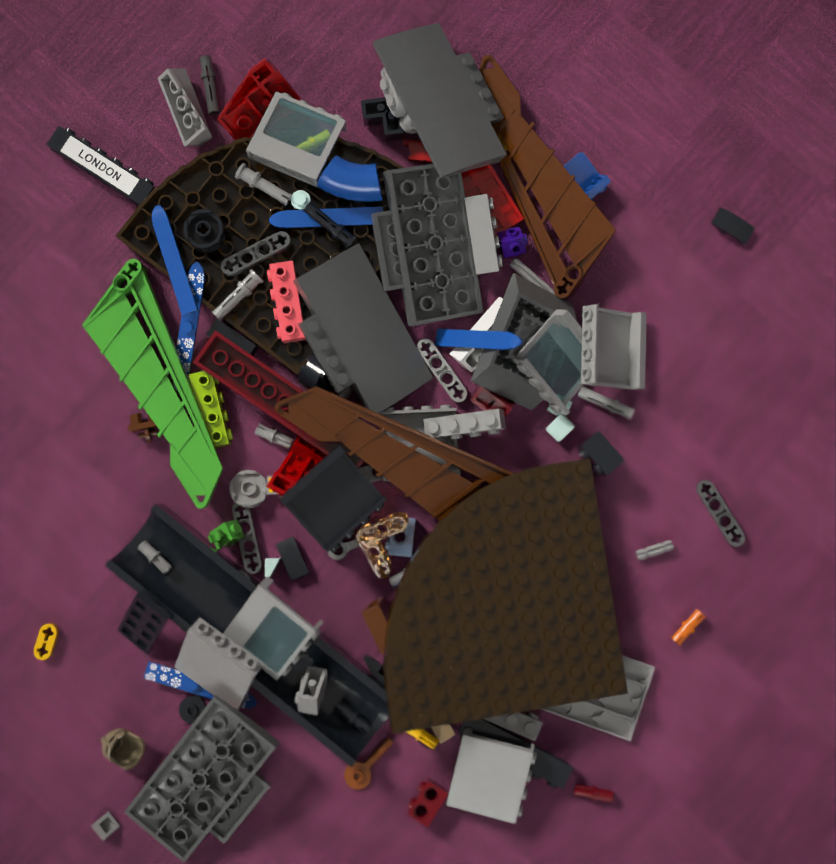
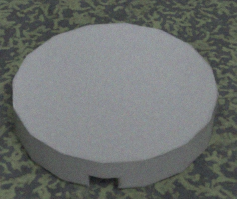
M244 470L237 473L230 482L229 492L231 499L243 508L259 506L267 496L266 479L254 470Z

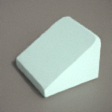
M560 414L546 428V431L557 442H560L575 425L564 414Z
M282 558L265 559V577L268 576L270 578Z

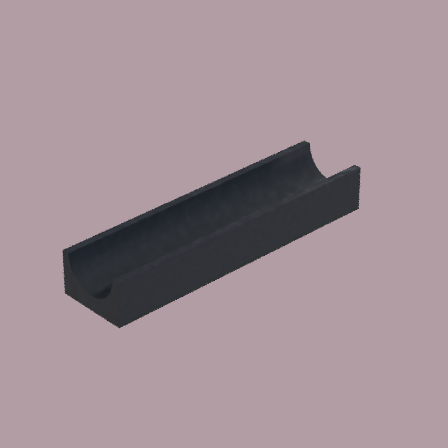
M154 504L150 509L151 513L136 536L121 552L112 559H109L104 566L137 593L141 590L144 594H148L159 606L164 607L171 615L170 620L186 633L201 618L223 634L261 582L223 551L217 550L213 543H210L207 538L165 504ZM147 540L154 549L160 551V555L172 566L167 574H163L153 563H149L147 557L137 549L143 541ZM274 606L246 642L245 646L272 669L279 672L307 637L308 633ZM320 632L315 640L310 638L309 641L312 644L305 652L302 650L299 652L302 656L294 665L291 662L290 666L292 669L286 676L281 675L276 681L261 668L251 686L352 767L371 738L389 718L385 686L367 668ZM308 666L327 669V687L318 715L298 712V703H295L296 693L300 690L301 678L305 676ZM342 700L354 711H359V715L372 724L365 735L353 724H348V720L334 710Z

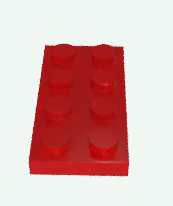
M491 164L461 173L465 197L489 194V198H493L494 209H491L492 217H496L497 228L494 229L495 236H498L497 232L505 231L524 220V217Z

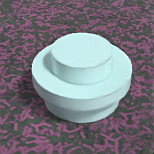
M303 190L294 192L291 197L293 207L298 210H304L310 202L309 194Z

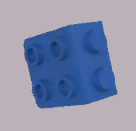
M579 152L564 165V168L571 176L574 174L576 177L574 180L592 201L593 197L604 192L607 189V185L611 182L607 175H600L583 152Z

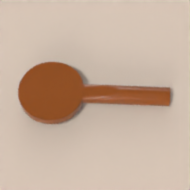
M388 737L364 763L356 761L352 767L347 766L344 772V779L349 787L363 789L369 784L371 780V766L394 743L392 739Z

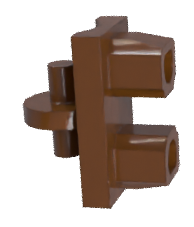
M141 413L130 415V425L127 426L129 432L144 431L143 433H138L139 439L146 438L148 443L153 441L152 436H158V430L151 431V429L158 427L149 415V422L144 423Z

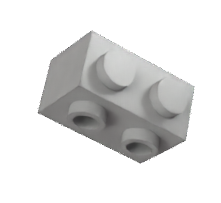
M307 667L305 676L301 678L300 690L297 691L295 703H298V712L318 715L327 687V669Z

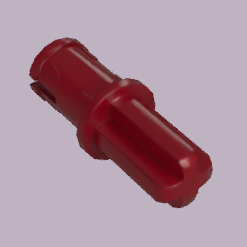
M575 784L573 792L575 796L590 798L591 801L599 800L612 803L613 790L597 788L596 785L590 787Z

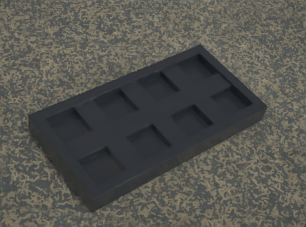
M140 590L132 600L117 631L147 655L153 648L171 615L164 607L155 603L148 594H144Z

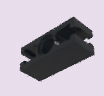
M218 319L215 320L206 333L208 337H211L216 330L252 356L258 349L254 343Z

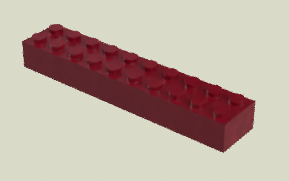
M216 330L193 361L194 364L326 455L335 447L341 446L350 460L358 469L360 468L364 460L355 453L351 456L347 453L351 450L344 444L334 441H318L275 411L274 407L278 401L301 393L303 390ZM288 403L281 407L286 413H288Z

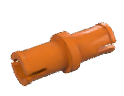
M695 609L693 614L681 623L682 626L671 638L681 646L684 640L691 633L695 632L694 629L706 617L698 609Z

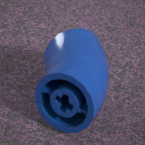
M337 155L328 164L317 183V187L325 192L346 200L359 202L383 200L376 163L357 164Z

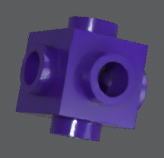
M519 227L497 232L500 250L504 258L526 253L527 237L525 233L522 234Z

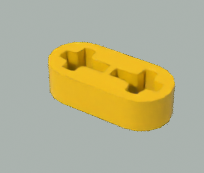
M48 623L40 628L34 647V656L37 659L45 660L52 656L59 636L57 625ZM51 627V631L54 632V634L50 635L48 637V640H46L48 633H46L45 630ZM45 643H47L45 650L48 651V653L42 656V652L39 651V649L43 648L45 646Z

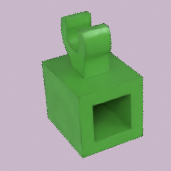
M237 520L222 523L209 532L210 535L208 536L210 543H214L217 550L229 548L245 537Z

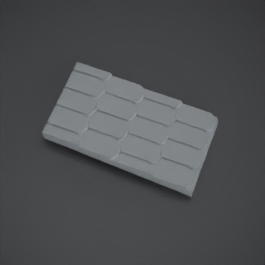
M622 655L628 694L547 707L541 710L631 741L655 667Z

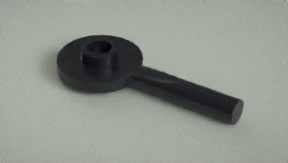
M195 694V696H189L181 702L179 714L182 720L190 724L195 722L206 707L205 702L202 700L203 696Z

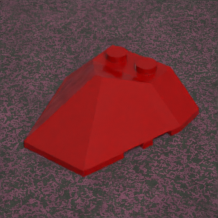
M264 58L249 70L217 120L234 140L245 137L251 138L256 132L275 92L287 93L298 101L302 99L278 68ZM277 104L263 133L278 134L290 129L294 130L311 118Z
M298 435L290 452L278 471L274 472L266 487L283 495L319 463L326 454Z

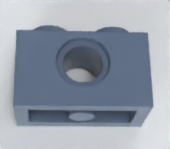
M392 516V520L388 519L387 531H391L390 539H386L385 550H388V555L412 556L416 519ZM397 531L405 533L406 538L403 542L395 540L394 536Z

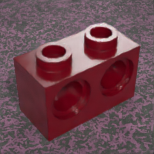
M481 386L478 387L470 401L484 411L493 409L504 410L505 417L515 404V402Z
M429 777L426 782H421L417 789L419 794L416 798L412 797L407 805L409 809L408 816L427 828L449 794L448 789ZM435 789L437 791L436 796L429 797L426 794L427 790ZM418 806H425L427 811L424 814H419L416 808Z

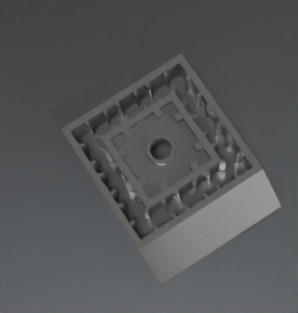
M513 273L490 331L513 333L519 336L523 343L521 346L509 350L483 349L470 382L525 408L534 409L544 399L539 395V390L529 383V378L526 374L517 368V363L513 359L556 309L568 310L576 320L573 304ZM546 332L524 358L528 359L552 389L565 354L548 332Z

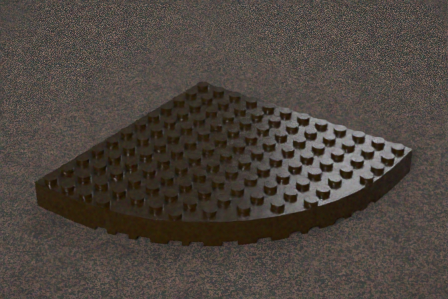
M292 131L278 134L265 133V135L294 147L308 141L307 138H313L318 135L317 133L306 134ZM252 137L240 138L224 146H217L216 149L195 157L194 160L181 166L171 176L169 175L157 188L155 187L115 236L170 278L152 223V211L155 206H162L170 220L187 276L195 262H199L204 268L205 284L201 303L212 311L238 287V282L243 281L252 269L264 282L262 284L259 283L252 290V294L246 295L223 319L298 376L302 365L306 366L308 363L306 359L314 352L307 340L283 343L282 339H278L276 327H279V321L275 320L273 308H276V302L272 301L270 294L273 284L269 282L267 270H270L269 264L293 260L296 277L298 278L346 251V249L337 239H333L331 233L324 227L279 228L271 225L269 218L273 214L280 211L298 209L293 207L291 200H288L289 203L286 206L257 187L251 188L245 181L236 179L235 174L242 163L246 164L247 168L254 172L258 171L262 178L291 195L299 190L307 192L310 196V201L319 209L383 207V212L389 211L383 172L404 167L371 148L369 149L358 143H352L338 137L320 173V177L331 160L337 155L357 164L376 163L383 200L359 202L346 200L249 159L246 149ZM326 144L319 147L318 151L310 153L321 156ZM207 209L221 219L226 229V238L221 248L213 252L204 253L193 248L184 235L183 227L186 219L194 211ZM373 225L345 226L344 228L348 232L358 236L349 248L359 243L378 277L381 271ZM205 228V231L202 233L206 234V231H208V229ZM277 232H286L291 239V245L288 249L235 276H227L221 270V263L225 258ZM281 236L279 237V242L275 244L273 243V240L270 241V243L273 246V249H277L275 245L278 243L285 245V240L287 238L283 239ZM262 245L259 249V252L263 255L268 254L270 251L268 245ZM246 253L242 257L244 263H250L253 260V256L250 253ZM236 258L237 263L233 265L227 263L228 267L225 270L229 269L231 272L233 271V266L238 264L239 267H242L238 258ZM300 295L303 320L311 317L312 314Z
M590 458L529 468L503 477L477 490L457 504L437 522L435 527L422 540L413 557L408 562L403 572L404 574L397 585L385 631L384 684L390 728L393 734L628 694Z

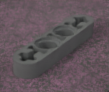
M277 232L225 258L221 263V270L227 276H235L288 249L291 245V239L286 232ZM282 236L283 239L287 238L285 240V245L278 243L275 245L277 249H273V246L270 243V241L273 240V243L275 244L279 242V237ZM262 245L270 247L268 254L263 255L259 252ZM244 254H252L253 260L250 263H244L242 261ZM236 258H238L242 267H239L238 264L233 266V271L231 272L229 269L225 270L228 267L227 263L232 265L237 263Z
M709 480L699 481L695 487L696 493L724 539L730 546H741L745 541V535L714 484ZM702 484L709 486L707 491L710 495H712L713 493L715 495L714 497H710L707 501L705 497L709 496L706 492H701V489L703 488ZM712 500H718L720 503V508L716 511L710 507ZM723 516H727L730 519L728 527H723L720 523ZM735 527V529H733L732 532L735 535L740 536L738 538L739 542H732L731 539L733 538V535L731 534V532L726 533L725 531Z
M234 503L232 513L234 520L238 521V517L242 516L241 512L236 511L239 505ZM246 508V510H243L244 516L248 515L249 519H242L238 523L241 525L243 522H248L251 529L248 533H243L245 537L239 541L245 570L250 574H256L262 569L263 563L251 508ZM247 541H252L255 545L254 550L251 552L246 551L244 548V544ZM257 553V557H253L254 562L259 564L255 571H253V568H249L248 564H251V558L246 559V555Z

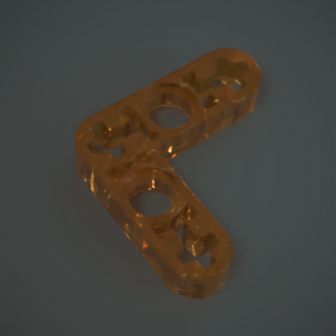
M397 512L364 525L356 534L362 551L375 575L379 578L388 577L393 567L380 540L406 529L409 524V518L403 512ZM397 519H398L399 521H402V520H403V524H402V525H401L400 523H397V524H394V523L396 522ZM378 525H385L388 531L381 533L378 530ZM372 530H373V532H374V533L370 534V536H369L368 538H367L366 536H364V537L362 536L363 533L369 534V533L372 532ZM370 549H378L379 555L373 556L370 553ZM380 566L386 567V571H384L383 569L380 570Z

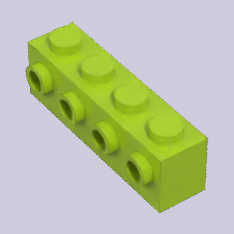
M206 371L189 374L193 393L215 449L232 445L231 428L228 429L226 421H229L227 410H223L222 406L224 396L222 391L219 392L217 386L220 384V381Z

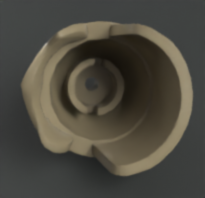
M124 728L112 730L100 739L103 756L109 762L115 763L124 770L134 768L141 761L145 752L144 740Z

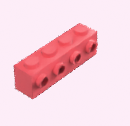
M292 260L269 264L270 270H267L269 282L273 284L270 294L272 301L276 302V308H273L275 320L279 321V327H276L278 339H282L283 343L306 340L298 326V323L304 320L299 291L293 282L297 278L294 262Z

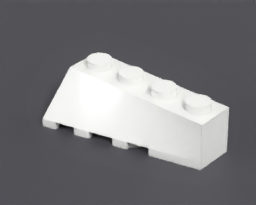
M498 297L470 330L490 331L503 298ZM455 347L450 352V355L462 367L473 372L483 349Z

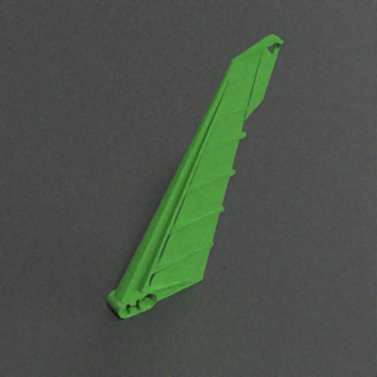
M130 259L115 276L113 283L82 326L99 347L101 354H104L119 374L120 382L124 381L139 401L138 408L140 410L144 408L159 428L158 437L160 438L164 435L170 443V466L195 506L199 509H205L210 503L223 467L148 278L147 268L137 259ZM127 281V286L121 288L122 283ZM133 294L136 300L133 307H131L126 295ZM139 310L152 334L149 339L136 316ZM154 342H156L167 366L165 370L152 347ZM169 374H171L173 381L181 395V398L183 400L182 402L180 401L178 395L176 394L168 378ZM185 406H186V408H187V410H188V412H189V415H190V417H191V419H192V421H193V423H194L195 426H193V424L191 423V421H190V419H189V417H188V415H187V413H186V411H185V409H184ZM197 496H205L204 501L201 503Z

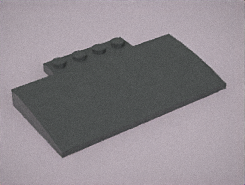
M439 23L396 33L375 40L372 43L440 178L498 163L507 155L491 125L500 122L504 118L471 53L455 55Z
M434 164L383 172L389 211L372 213L371 217L384 291L402 288L408 326L483 313L461 173L440 178Z
M359 243L293 280L312 314L311 317L298 323V326L336 393L352 385L363 406L371 411L380 413L433 378Z
M215 695L124 813L184 863L208 832L225 844L270 788L272 783L257 771L280 742L250 718Z

